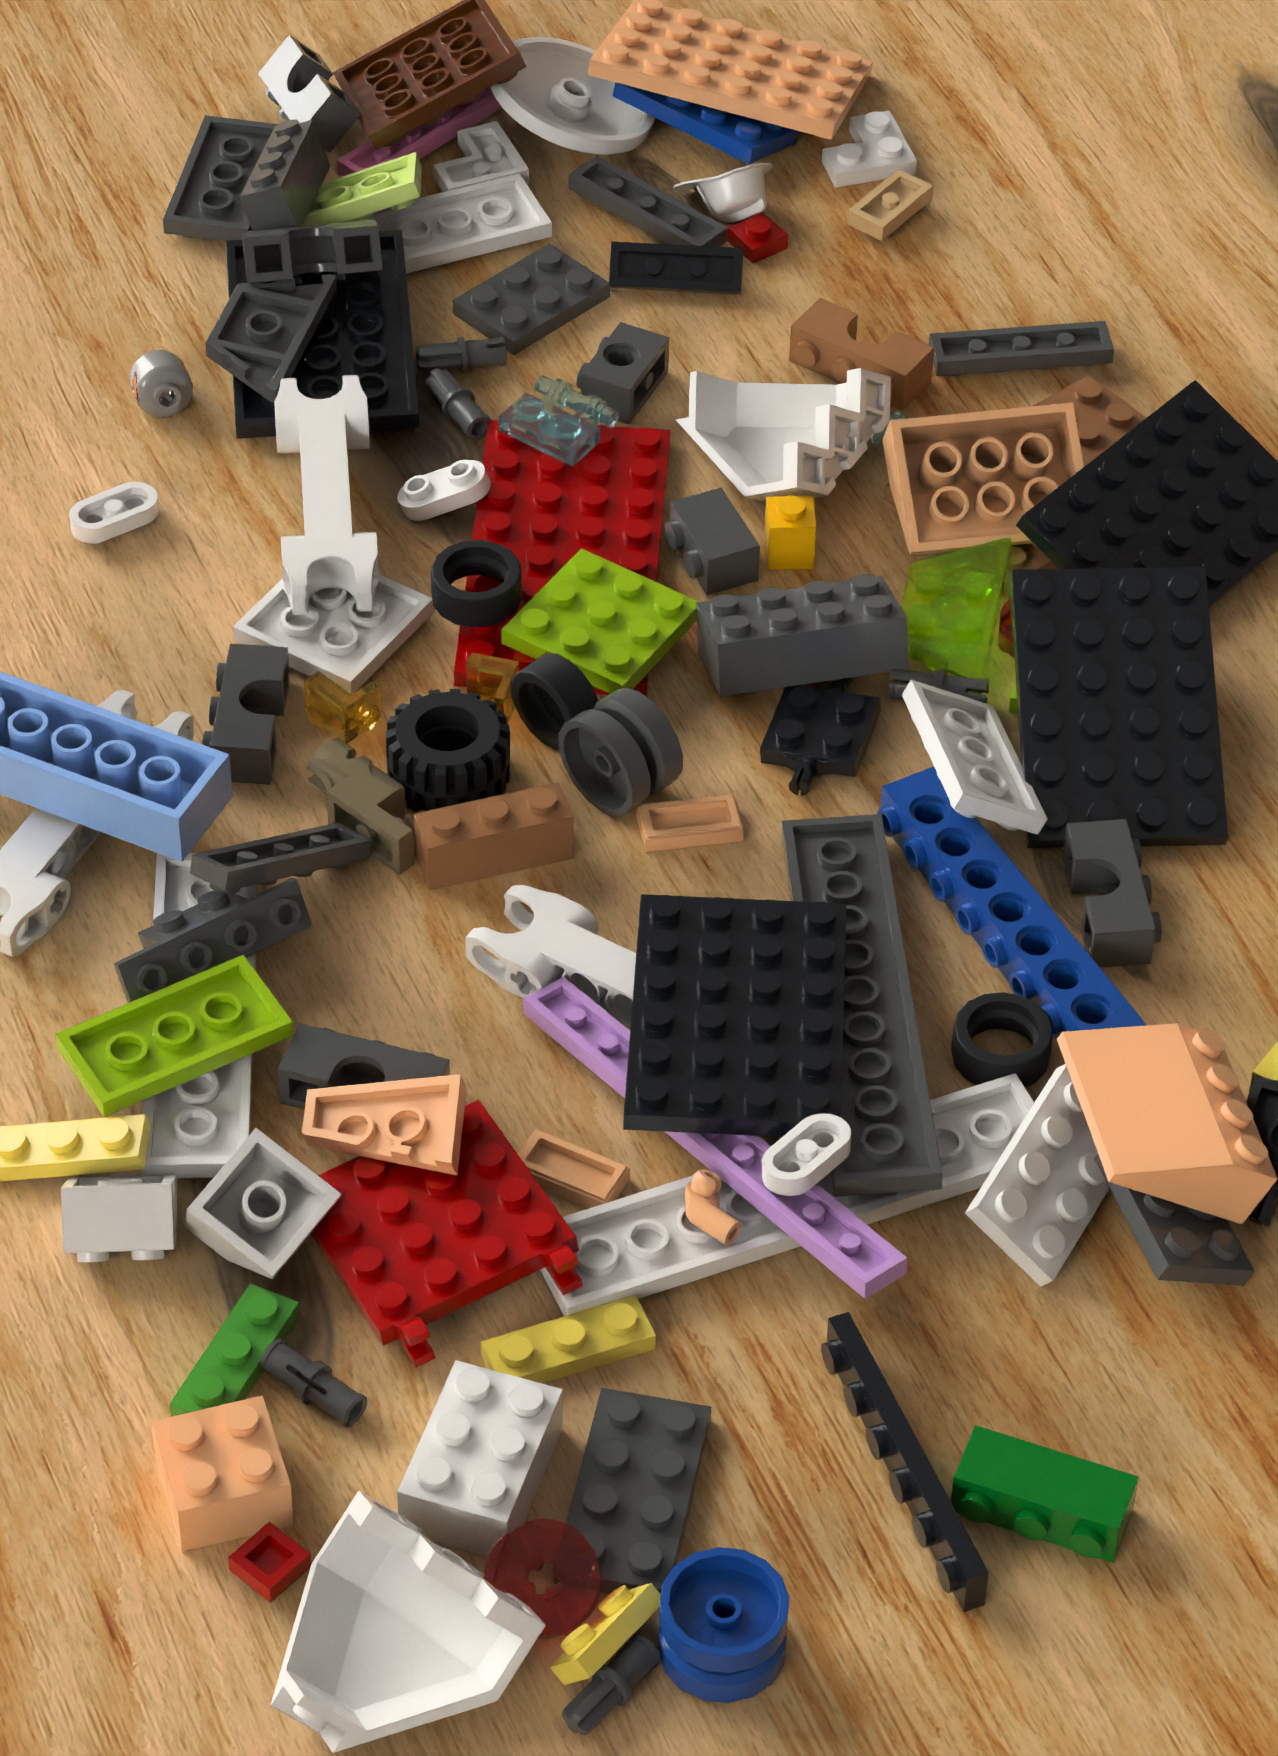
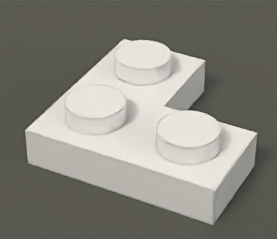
M890 110L883 112L875 111L865 115L850 117L849 132L855 143H846L822 149V164L835 188L884 180L897 169L910 175L916 174L917 160Z
M497 121L458 130V146L466 157L433 165V178L442 192L520 173L526 184L529 183V168Z

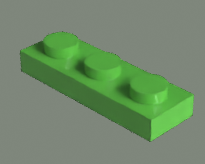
M250 1283L170 1402L171 1417L246 1399L264 1371L260 1368V1359L265 1349L276 1339L284 1341L299 1318V1302Z

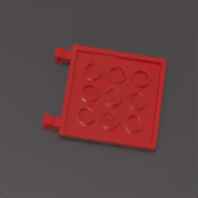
M480 1100L472 1102L464 1108L458 1175L358 1156L318 1175L342 1195L311 1232V1236L382 1345L384 1346L399 1339L415 1368L435 1359L434 1351L427 1341L430 1338V1333L426 1325L543 1268H546L563 1296L583 1286L582 1279L574 1269V1267L579 1265L578 1259L574 1254L579 1251L576 1235Z

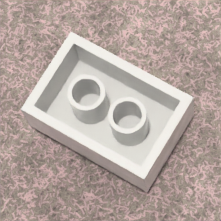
M455 1360L397 1491L398 1514L422 1529L421 1534L434 1543L507 1563L563 1430V1389Z

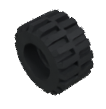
M437 689L429 691V695L426 696L417 694L410 698V704L402 703L395 709V716H390L387 722V774L405 788L407 807L415 812L421 809L429 811L502 795L506 791V783L510 780V728L507 725V717L503 711H496V704L489 699L482 701L480 700V694L474 692L463 694L460 693V689H450L449 692H440Z

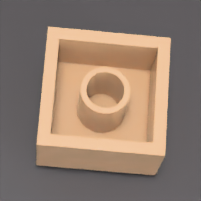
M263 1395L151 1422L156 1465L182 1552L254 1535L269 1521L277 1528L294 1525L291 1483Z

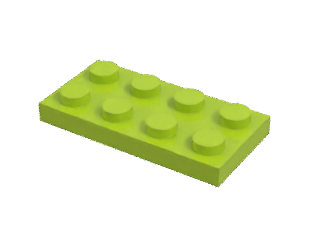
M244 954L55 1034L58 1051L103 1117L294 1036L293 1021Z

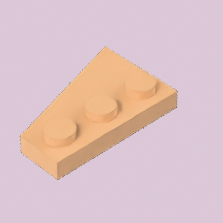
M461 1074L308 1089L301 1134L308 1146L458 1175L467 1086Z

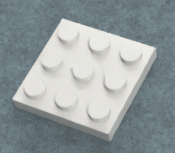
M379 574V587L375 594L372 611L358 612L356 600L349 591L341 588H326L314 593L310 598L308 605L309 613L293 615L289 599L284 591L282 578L233 626V640L245 645L288 647L289 667L352 696L434 613L432 598Z

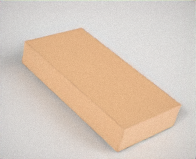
M735 794L641 804L637 807V821L645 852L740 842L744 839V827Z
M538 1129L534 1130L518 1153L544 1191L588 1209L616 1200L630 1180L629 1166Z

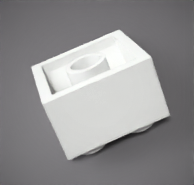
M255 1128L187 1208L184 1227L227 1261L273 1279L341 1198L342 1194L263 1132Z
M176 1175L69 1177L61 1187L63 1254L76 1253L77 1262L110 1260L109 1252L131 1251L132 1260H157L165 1258L164 1250H173L177 1244Z

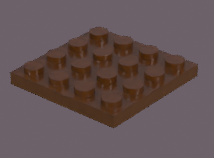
M463 0L334 71L333 74L342 91L349 95L361 112L358 120L373 147L377 150L382 146H392L404 138L406 133L420 125L426 126L436 122L444 112L458 104L465 105L474 101L480 95V92L495 84H503L512 80L518 74V71L527 66L485 0Z

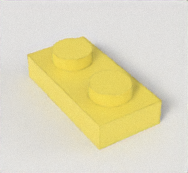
M652 1583L630 1590L625 1585L617 1588L599 1604L598 1609L602 1614L590 1626L588 1623L581 1625L563 1640L560 1646L565 1652L549 1668L563 1685L591 1678L659 1608L661 1594Z

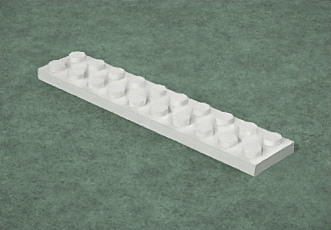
M1016 1073L930 1100L942 1168V1189L834 1197L830 1173L817 1184L867 1225L979 1189L1025 1119L1034 1101ZM689 1176L563 1217L577 1237L579 1251L574 1254L578 1259L579 1265L574 1267V1269L582 1279V1287L563 1296L547 1269L543 1268L540 1271L563 1316L633 1295L640 1299L800 1247L801 1245L722 1179V1186L717 1192L719 1194V1209L740 1221L741 1230L737 1238L730 1245H725L693 1225L686 1216L684 1192L686 1185L692 1182L693 1176Z

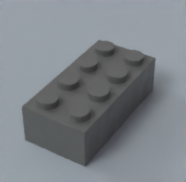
M862 574L854 576L849 581L835 583L813 581L800 588L786 590L765 588L757 594L737 597L722 594L714 596L709 601L696 602L698 654L720 697L891 672L892 669H908L907 616L882 576L876 577L874 575Z

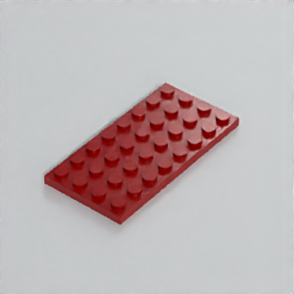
M491 420L488 422L482 464L490 478L491 487L488 493L477 501L472 540L498 543L513 552L520 561L522 600L517 611L503 622L489 627L471 628L460 625L454 666V686L511 689L513 676L536 659L501 644V629L581 548L657 582L671 430L648 427L631 428L514 420ZM482 575L467 576L465 591L484 592L494 589L502 583L492 577ZM649 672L633 688V690L641 692L646 697ZM593 686L596 694L609 695V693Z

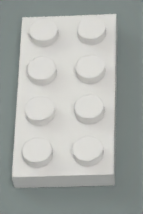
M520 173L415 199L412 205L404 209L391 210L389 207L374 212V216L369 219H375L379 231L402 230L406 274L552 237V222Z
M910 680L902 697L937 771V776L947 793L952 808L968 818L978 816L995 821L1007 830L1016 831L1021 829L1038 835L1048 819L1032 786L1025 782L1022 765L993 705Z
M1066 1063L1055 1069L965 1212L1040 1287L1054 1281L1110 1188L1094 1159L1098 1151Z

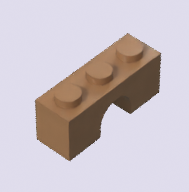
M819 298L791 325L789 361L841 384L847 383L848 370L858 368L890 376V406L901 411L931 383L934 347L897 331L881 343L865 344L856 341L858 314L822 298Z

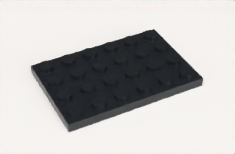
M402 230L379 231L383 270L348 274L312 272L293 276L295 286L322 284V275H336L337 290L291 378L296 379L298 390L304 396L312 399H325L336 395L342 389V376L358 375L362 390L367 396L369 430L419 427ZM242 240L226 241L229 298L237 284L248 283ZM266 281L261 283H271L274 281ZM233 375L237 439L276 436L274 403L264 398Z
M1194 380L1022 515L1016 526L1059 569L1206 567L1210 609L1278 552V461Z
M1206 567L1011 570L1009 584L1021 765L1025 782L1032 786L1048 819L1038 835L1026 831L1027 848H1064L1067 823L1119 819L1127 820L1131 839H1139L1141 846L1226 845L1228 827Z
M641 894L623 1130L783 1137L808 1116L826 1113L841 1117L846 939L845 903Z

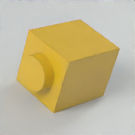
M789 495L766 497L764 542L767 570L814 569L816 519L813 496Z

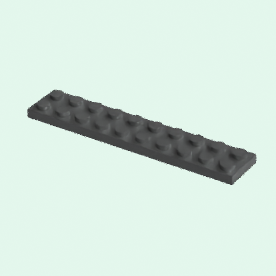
M882 814L782 821V840L791 901L846 904L841 1118L849 1124L851 1129V1151L849 1156L830 1172L833 1195L837 1197L942 1189V1168Z

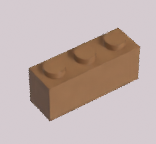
M559 782L414 814L415 857L428 890L573 859L574 816Z

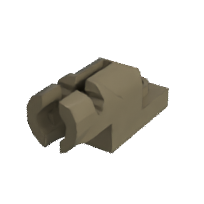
M338 738L329 739L314 752L307 766V769L314 773L308 778L309 782L317 786L327 796L328 825L339 823L372 839L370 855L401 875L414 865L413 829L403 820L406 815L405 788L401 783L374 766L370 759L365 756L355 758L357 755L356 750Z

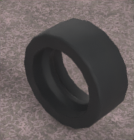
M471 540L448 546L436 556L431 566L433 606L443 618L461 626L471 628L489 627L505 621L517 611L522 600L520 561L511 550L494 542ZM474 575L492 577L502 583L498 587L484 592L464 591L451 585L457 579Z
M545 653L514 675L510 687L513 703L524 724L542 743L554 750H559V732L564 723L583 711L593 709L599 701L593 686L584 673L570 660L554 653Z
M1005 992L990 993L968 1001L957 1013L953 1027L951 1053L955 1067L966 1080L975 1085L1014 1073L1017 1074L1025 1088L1036 1083L1047 1071L1053 1039L1050 1018L1038 1004L1020 995ZM1006 1029L1026 1037L1033 1046L1020 1054L1002 1056L983 1050L973 1042L972 1038L974 1035L985 1030Z

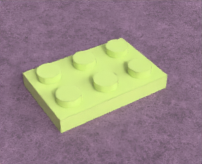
M417 152L322 183L303 226L369 220L374 216V212L389 207L391 210H401L412 205L415 199L420 197L422 165Z

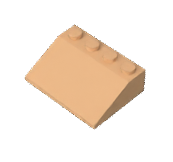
M1073 402L890 420L882 440L889 485L910 556L1033 543L1016 526L1022 515L1084 467Z
M1179 1023L1062 1032L1057 1041L1108 1182L1243 1224L1278 1178L1269 1159L1268 1150L1263 1144L1253 1120V1114L1240 1088L1239 1079L1234 1073L1225 1051V1045L1220 1037L1207 1029L1196 1030Z

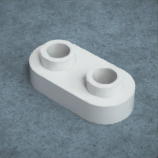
M459 460L451 466L410 478L400 489L397 498L408 519L423 521L479 501L490 490L491 481L481 462Z
M128 482L77 502L69 512L72 535L82 542L98 544L152 522L159 513L157 491L147 483Z
M826 1113L814 1114L803 1119L764 1153L762 1157V1181L770 1191L784 1196H795L809 1191L849 1156L851 1151V1129L849 1124L841 1117Z

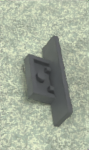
M288 879L249 899L234 893L226 894L213 890L200 896L197 899L198 904L184 911H169L157 916L153 920V926L138 932L143 950L114 963L127 1002L130 1003L243 954L247 958L310 927L311 920L297 879Z

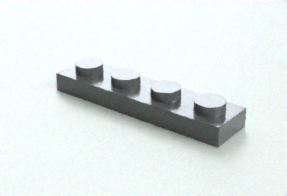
M598 155L569 174L570 190L666 244L720 247L727 242L728 227Z
M1105 321L931 333L929 335V346L934 347L933 366L936 376H958L961 374L986 372L999 373L1014 370L1113 363L1114 347Z
M333 823L192 854L190 874L210 883L209 887L214 891L233 894L239 892L242 887L256 884L273 885L277 882V879L290 876L307 877L311 876L313 871L325 868H346L348 863L370 858L373 840L339 823Z

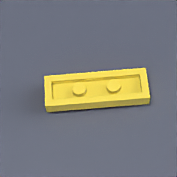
M145 1114L0 1127V1182L143 1170L151 1126Z
M636 1295L481 1341V1356L487 1369L542 1384L656 1349V1334Z

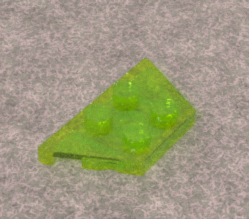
M1003 538L910 563L901 608L907 616L909 658L925 662L928 668L933 671L936 669L946 670L959 677L978 679L986 677L1012 553L1011 539Z

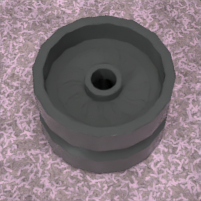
M625 687L613 691L599 700L593 709L583 711L564 723L559 732V752L563 765L573 784L588 802L601 812L615 817L627 814L644 803L648 795L658 793L675 782L683 771V753L678 736L668 718L653 701L641 692Z

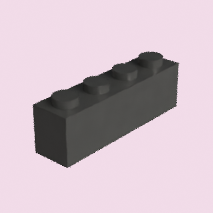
M297 119L287 120L275 126L240 195L253 231L303 226L330 168L313 120L299 123Z

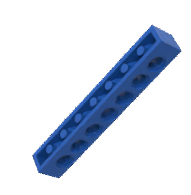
M934 767L882 786L881 807L877 814H882L885 835L893 837L903 850L908 864L913 869H918L929 882L930 888L937 900L944 901L955 914L961 930L965 934H971L980 945L987 962L993 968L1000 970L1010 983L1013 994L1023 996L1038 1004L1048 1015L1053 1030V1037L1056 1041L1060 1034L1066 1031L1147 1025L976 817H965L952 808Z

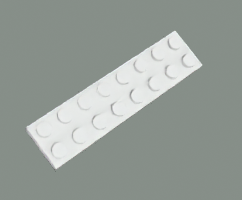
M157 853L153 920L157 916L169 911H184L198 904L197 899L200 896L213 891L209 887L210 883L190 874L192 854L196 853H189L183 862ZM259 884L242 887L239 892L234 894L249 899L258 894ZM255 953L246 959L256 971ZM253 1053L143 1100V1114L148 1119L151 1131L145 1167L143 1170H140L141 1176L176 1175L177 1178H214L250 1135Z

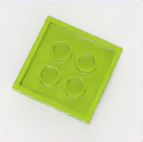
M581 548L501 629V644L534 659H538L545 653L559 654L577 666L592 686L610 694L615 690L625 687L633 689L695 624L697 621L696 602L700 601Z

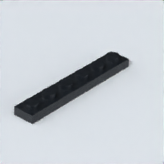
M849 1312L828 1318L827 1342L821 1345L825 1366L831 1375L838 1374L844 1385L843 1393L849 1412L853 1417L860 1416L866 1427V1439L873 1457L876 1460L883 1459L889 1470V1483L895 1499L899 1504L906 1503L912 1514V1525L917 1541L922 1548L929 1547L935 1557L936 1572L943 1590L946 1593H954L963 1612L984 1606L989 1572Z

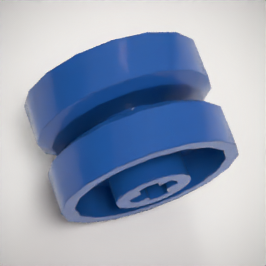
M721 1547L695 1552L673 1567L662 1584L659 1605L660 1628L658 1650L662 1657L661 1662L665 1673L681 1690L705 1701L730 1703L754 1697L773 1684L784 1666L787 1641L789 1594L782 1576L766 1560L741 1549Z

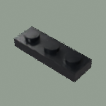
M611 241L610 288L741 295L743 248Z

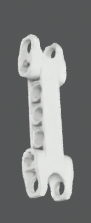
M358 375L342 376V389L336 395L325 399L306 397L299 392L295 378H282L277 397L274 401L277 453L300 452L305 535L281 536L283 587L289 599L293 615L309 613L308 605L310 598L314 593L326 588H341L349 591L356 600L358 612L373 610L375 594L379 587L376 532L352 533L347 450L370 449L367 396L362 390Z
M126 690L114 692L97 705L100 708L133 720L137 716L134 704L136 694ZM182 711L171 713L161 724L153 726L191 741L194 737L193 716ZM35 808L0 850V916H3L0 921L1 953L11 957L18 956L51 930L69 903L71 886L64 879L65 876L102 832Z
M526 885L511 886L504 894V915L509 919L510 923L523 931L500 933L487 927L473 928L465 937L466 958L502 989L525 998L564 976L620 1023L628 1027L631 1026L636 953L597 935L599 930L598 923L593 914L582 905L556 893L538 890ZM520 902L528 905L534 914L523 908ZM482 947L494 954L499 960L487 955Z

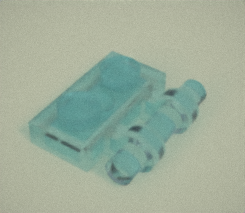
M542 375L537 379L534 387L535 392L544 396L542 399L526 392L498 416L499 431L574 466L600 442V428L595 425L601 423L612 428L618 420L619 412L608 407L604 399L594 394L585 396L573 390V385L563 379L557 378L552 380ZM568 407L577 413L572 415L562 409Z

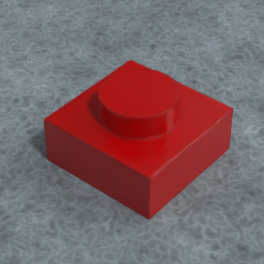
M762 212L728 227L727 242L734 248H743V256L753 264L787 249L788 234Z
M270 1521L228 1557L229 1570L270 1603L311 1567V1553Z

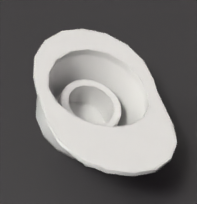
M771 163L751 164L719 176L682 182L674 185L673 189L698 190L712 216L728 223L740 222L762 213L766 209L764 174L769 172L773 165Z

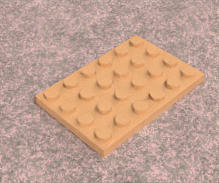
M634 0L590 58L587 75L832 140L868 81L873 61L863 59L859 53L854 51L842 50L837 52L822 48L821 44L812 40L795 41L784 38L779 32L774 30L762 29L757 31L746 28L736 20H716L704 17L701 12L694 9L684 8L678 10L666 7L659 0Z

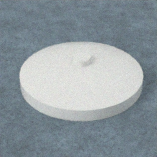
M528 37L512 41L527 67L518 71V74L512 80L503 84H495L491 86V89L501 107L523 127L541 138L562 147L591 154L607 155L628 152L637 148L646 140L655 117L613 97L615 82L587 75L589 60L596 50L574 42L549 37Z

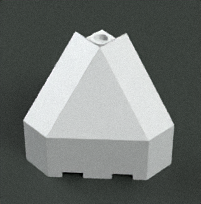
M858 368L848 370L847 383L837 385L745 383L693 371L690 372L689 417L676 419V421L744 497L766 502V497L793 495L813 496V498L828 496L837 485L835 479L843 470L851 469L867 450V441L874 433L882 432L890 422L891 377Z
M359 1490L311 1564L271 1702L273 1708L318 1732L332 1753L498 1701L546 1626L535 1612L521 1600L510 1593L505 1594L493 1587L488 1581L483 1579L485 1575L450 1549L442 1548L421 1534L423 1530Z

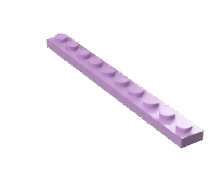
M564 976L523 998V1013L526 1017L625 1098L630 1039L629 1029ZM665 1132L864 1299L907 1274V1257L818 1184L809 1191L795 1196H784L770 1191L762 1181V1157L771 1146L759 1136Z

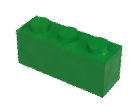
M975 1425L953 1477L951 1503L957 1513L964 1515L974 1522H987L1018 1532L1023 1537L1031 1540H1043L1071 1549L1084 1557H1096L1114 1563L1134 1509L1139 1476Z

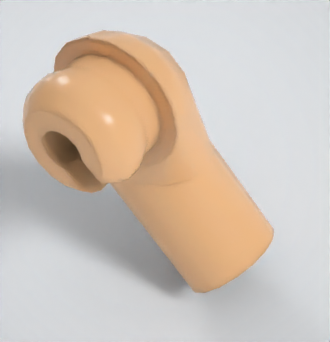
M698 1170L694 1173L692 1182H689L685 1188L686 1216L696 1227L723 1244L730 1245L737 1238L741 1230V1222L719 1209V1194L717 1192L722 1186L720 1177L710 1170Z

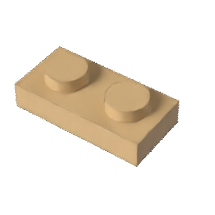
M897 169L848 210L847 224L883 241L932 200L933 185Z

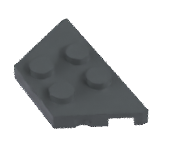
M322 275V284L295 286L294 278L276 280L271 283L237 284L205 342L206 356L264 398L274 403L280 388L281 379L291 378L337 290L336 275Z

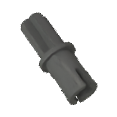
M458 337L457 342L419 345L416 347L415 353L416 364L422 372L432 371L436 368L440 370L459 368L461 373H466L467 368L506 366V346L502 347V345H505L504 337L465 341L464 337Z
M439 368L432 370L431 376L426 380V386L441 403L443 414L449 419H454L470 440H479L485 437L488 422L491 419L475 403L473 392L466 387H461L448 370L441 371Z
M634 1635L618 1655L607 1666L603 1665L592 1676V1681L563 1709L562 1717L573 1733H580L584 1736L588 1735L617 1705L625 1706L631 1700V1690L653 1668H656L662 1660L659 1650L649 1639L642 1635Z

